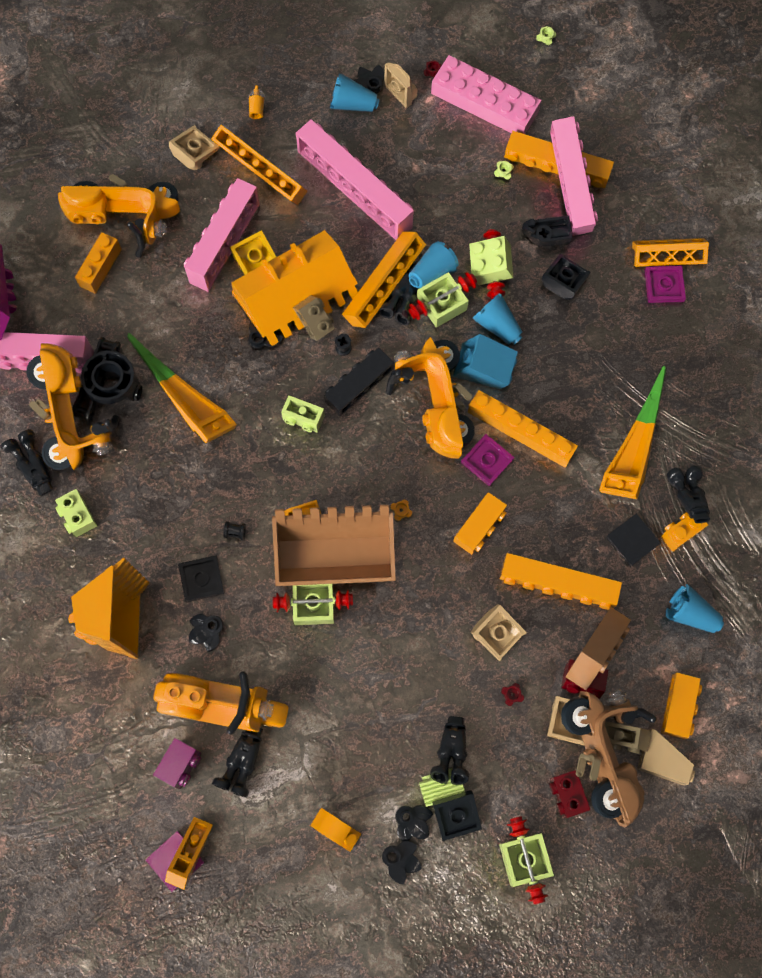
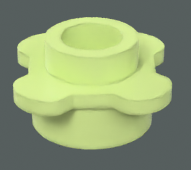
M542 27L536 39L546 45H551L552 39L556 37V32L551 27Z
M508 161L497 162V170L494 171V175L508 180L511 178V171L514 169V166Z

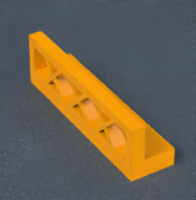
M704 238L633 241L632 248L635 250L634 266L707 264L709 242ZM697 250H703L702 259H694L691 255ZM661 251H666L669 256L665 260L659 261L656 256ZM678 251H684L687 254L682 260H676L673 257ZM640 252H648L651 255L646 261H639Z

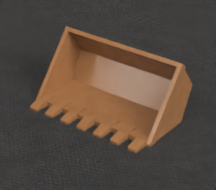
M371 505L362 506V512L354 513V506H346L345 513H337V507H328V514H320L319 508H310V515H302L301 508L293 509V515L285 516L284 509L275 510V516H272L276 586L396 581L393 511H389V505H380V512H372Z

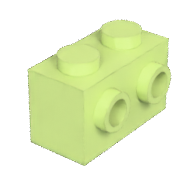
M288 396L281 411L285 423L292 426L295 424L299 425L307 432L315 431L318 433L325 417L324 408L292 396Z
M77 489L55 500L58 504L55 508L60 517L64 516L66 520L64 526L69 534L73 533L78 537L97 527Z

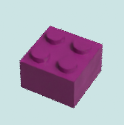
M174 738L153 776L174 788L181 789L182 786L186 787L191 779L189 775L193 768L196 769L202 759L200 757L201 752Z

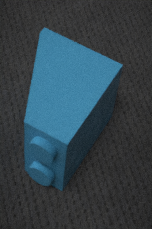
M479 334L462 343L460 361L454 370L453 376L501 389L508 386L512 381L511 374L517 363L516 356L518 352Z

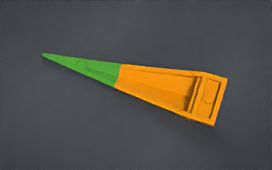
M128 333V339L193 432H197L205 443L235 429L237 424L224 409L187 384L157 359L132 334Z
M665 366L662 367L631 430L605 471L599 488L601 493L638 499L641 486L645 480L666 373Z

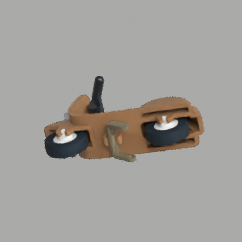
M621 689L609 692L610 695L607 697V701L611 703L610 705H603L595 695L580 691L579 697L572 698L566 702L561 712V720L565 729L572 734L581 735L586 748L579 756L576 776L582 777L584 775L586 761H588L587 764L592 765L589 778L592 781H598L591 797L594 810L602 817L616 819L620 826L627 827L639 815L644 804L645 792L638 782L636 768L627 762L618 763L605 727L606 718L614 717L615 721L620 724H632L635 718L639 717L646 719L650 723H655L657 717L643 708H638L637 705H631L629 699H626V691H621Z

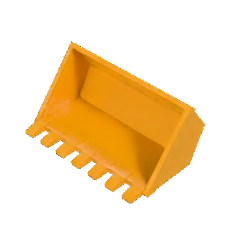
M325 230L297 246L295 243L290 244V250L269 262L266 259L261 260L262 266L231 282L233 296L263 338L267 337L272 346L279 342L274 331L280 329L285 338L292 335L288 323L294 321L298 330L304 328L293 307L310 295L319 297L324 303V311L329 314L333 310L328 300L334 298L337 305L341 307L346 304L342 292L347 290L352 299L358 293L355 287L358 283L339 245Z
M122 558L115 565H111L71 597L73 612L69 615L68 620L69 623H75L76 631L74 634L80 639H84L90 645L98 644L108 651L138 659L140 596L150 582L144 576L142 577V574L131 566L125 558Z

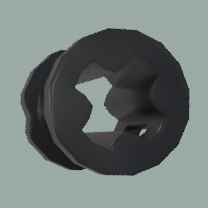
M343 333L337 335L335 338L337 354L340 356L348 355L352 349L349 335Z
M226 521L224 538H240L241 541H244L246 524H230V522Z

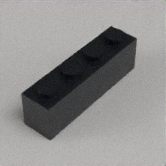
M379 347L375 351L371 350L366 355L365 360L361 363H356L349 374L341 376L334 387L330 386L325 391V403L339 417L394 369V361Z

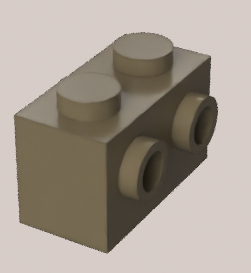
M310 295L294 306L293 309L309 336L318 341L335 329L332 324L334 321L324 311L323 307L325 306L319 297Z
M605 722L613 749L621 750V747H627V752L640 754V750L648 752L651 731Z

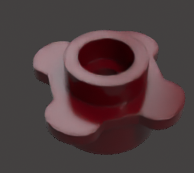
M434 60L426 63V70L423 71V74L434 78L442 65Z
M517 683L501 689V693L506 699L505 704L508 706L524 700L520 685Z

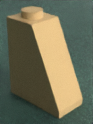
M650 729L651 736L648 752H641L637 770L683 786L689 785V782L693 781L695 775L693 770L694 764L659 732Z

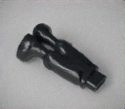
M416 264L410 266L391 292L392 298L378 310L381 316L390 319L395 313L399 300L403 298V302L395 314V319L399 324L405 326L411 322L409 306L417 300V290L419 289L413 287L409 282V273Z
M28 429L18 435L20 443L28 453V459L24 456L16 439H8L0 447L3 452L14 455L17 459V469L22 472L33 490H37L39 496H43L54 489L51 485L52 479L42 459V454L39 451H35L33 445L35 433L32 429Z
M691 466L687 469L684 476L680 468H673L667 473V480L671 486L678 490L677 498L680 499L689 517L694 519L695 523L709 522L710 510L705 492L698 486V482L703 476L702 469L699 466ZM684 481L690 490L685 487Z
M448 717V723L444 726L440 749L437 751L440 765L434 766L430 770V777L441 784L448 783L449 762L451 759H453L451 783L453 785H461L469 780V772L462 767V763H464L468 756L466 752V726L462 717Z
M260 728L259 732L242 731L230 757L226 759L227 771L222 777L214 778L212 785L229 792L235 772L240 768L239 776L231 789V793L244 798L248 797L249 790L246 788V780L255 770L254 765L262 741L260 738L263 731L262 728Z

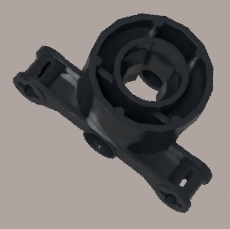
M100 337L93 356L82 367L80 377L82 385L72 407L74 420L84 421L85 424L90 425L94 418L96 402L114 404L124 399L130 401L140 400L143 386L140 385L132 363L126 356L119 353L121 347L119 341L112 342L106 340L105 337ZM106 378L109 380L113 378L119 380L113 387L104 388Z

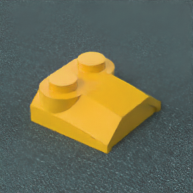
M262 230L229 248L244 275L262 266L261 260L266 259L269 262L276 258Z

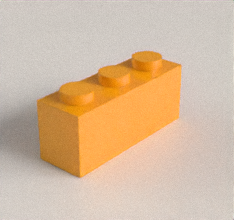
M101 232L75 276L79 287L94 294L97 293L122 250L118 239Z
M488 492L456 534L453 542L471 555L475 550L479 552L485 544L483 539L486 535L490 537L496 529L494 527L497 521L501 522L506 516L507 512H505L507 505Z
M681 673L672 675L661 734L680 739H688L689 736H692L694 732L692 720L698 711L696 700L702 691L700 678Z

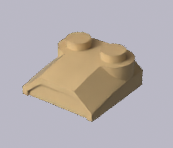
M387 62L385 64L384 86L407 109L412 105V100L417 98L418 90L412 84L410 76L399 64Z
M195 125L169 141V148L173 156L192 170L200 169L203 161L220 148L219 145L215 144L197 129Z
M499 604L490 609L471 631L473 637L498 661H501L502 657L527 633Z
M555 696L547 736L584 745L581 735L570 733L562 724V708L570 699Z

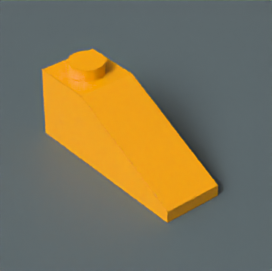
M196 817L193 818L167 870L165 882L185 890L213 824Z

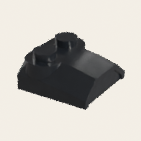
M560 253L543 274L542 283L547 289L558 296L570 300L575 297L577 291L591 272Z

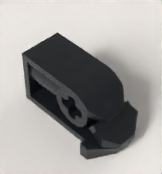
M569 216L537 220L530 219L522 225L521 230L524 235L529 237L539 247L569 244L572 240Z

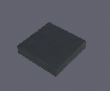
M637 513L606 536V539L629 567L633 566L661 544Z
M217 555L178 564L186 603L225 594Z
M472 790L432 801L442 841L482 830Z

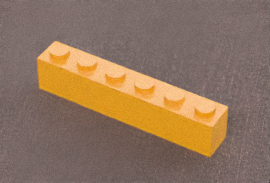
M220 125L211 138L217 145L297 206L308 192V190L224 126Z
M512 130L504 158L513 162L523 163L529 167L542 169L545 172L558 174L552 142ZM582 152V158L585 157L587 163L585 174L589 175L591 185L605 189L614 161Z
M402 232L342 313L353 327H367L426 246L417 232Z
M480 390L477 391L469 404V414L565 468L578 447L573 442Z
M509 553L505 556L500 579L504 580V583L508 585H515L516 583L523 585V588L528 590L540 589L542 593L547 595L555 593L561 595L563 599L572 600L575 598L580 600V603L586 605L598 604L600 608L609 610L610 607L614 609L617 606L622 582Z

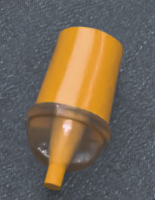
M257 85L248 95L249 117L252 119L263 118L265 95L258 89L259 86Z

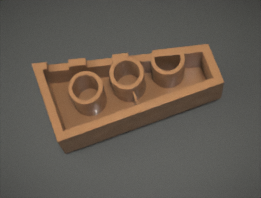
M610 607L567 673L566 678L587 690L598 672L603 674L609 663L606 660L610 662L616 651L613 649L617 650L623 642L620 637L624 639L628 634L630 628L627 626L631 620Z

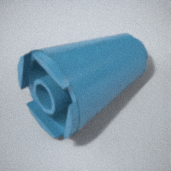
M339 73L332 95L333 100L330 103L331 109L373 112V109H377L379 99L376 93Z
M437 241L433 243L409 273L410 284L413 287L421 288L448 272L450 275H453L457 272L456 268L459 266L454 251L451 248L447 249L444 247L445 243Z
M500 293L473 317L474 321L507 344L512 342L515 345L522 338L520 335L522 330Z
M685 584L686 587L681 586L674 593L670 600V603H672L671 609H666L667 619L711 633L722 629L724 625L723 616L690 585Z

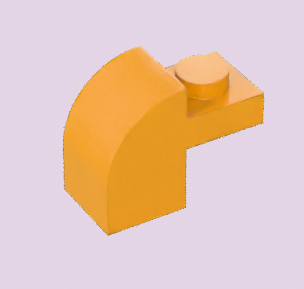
M323 808L319 810L310 825L349 852H351L361 836V833Z

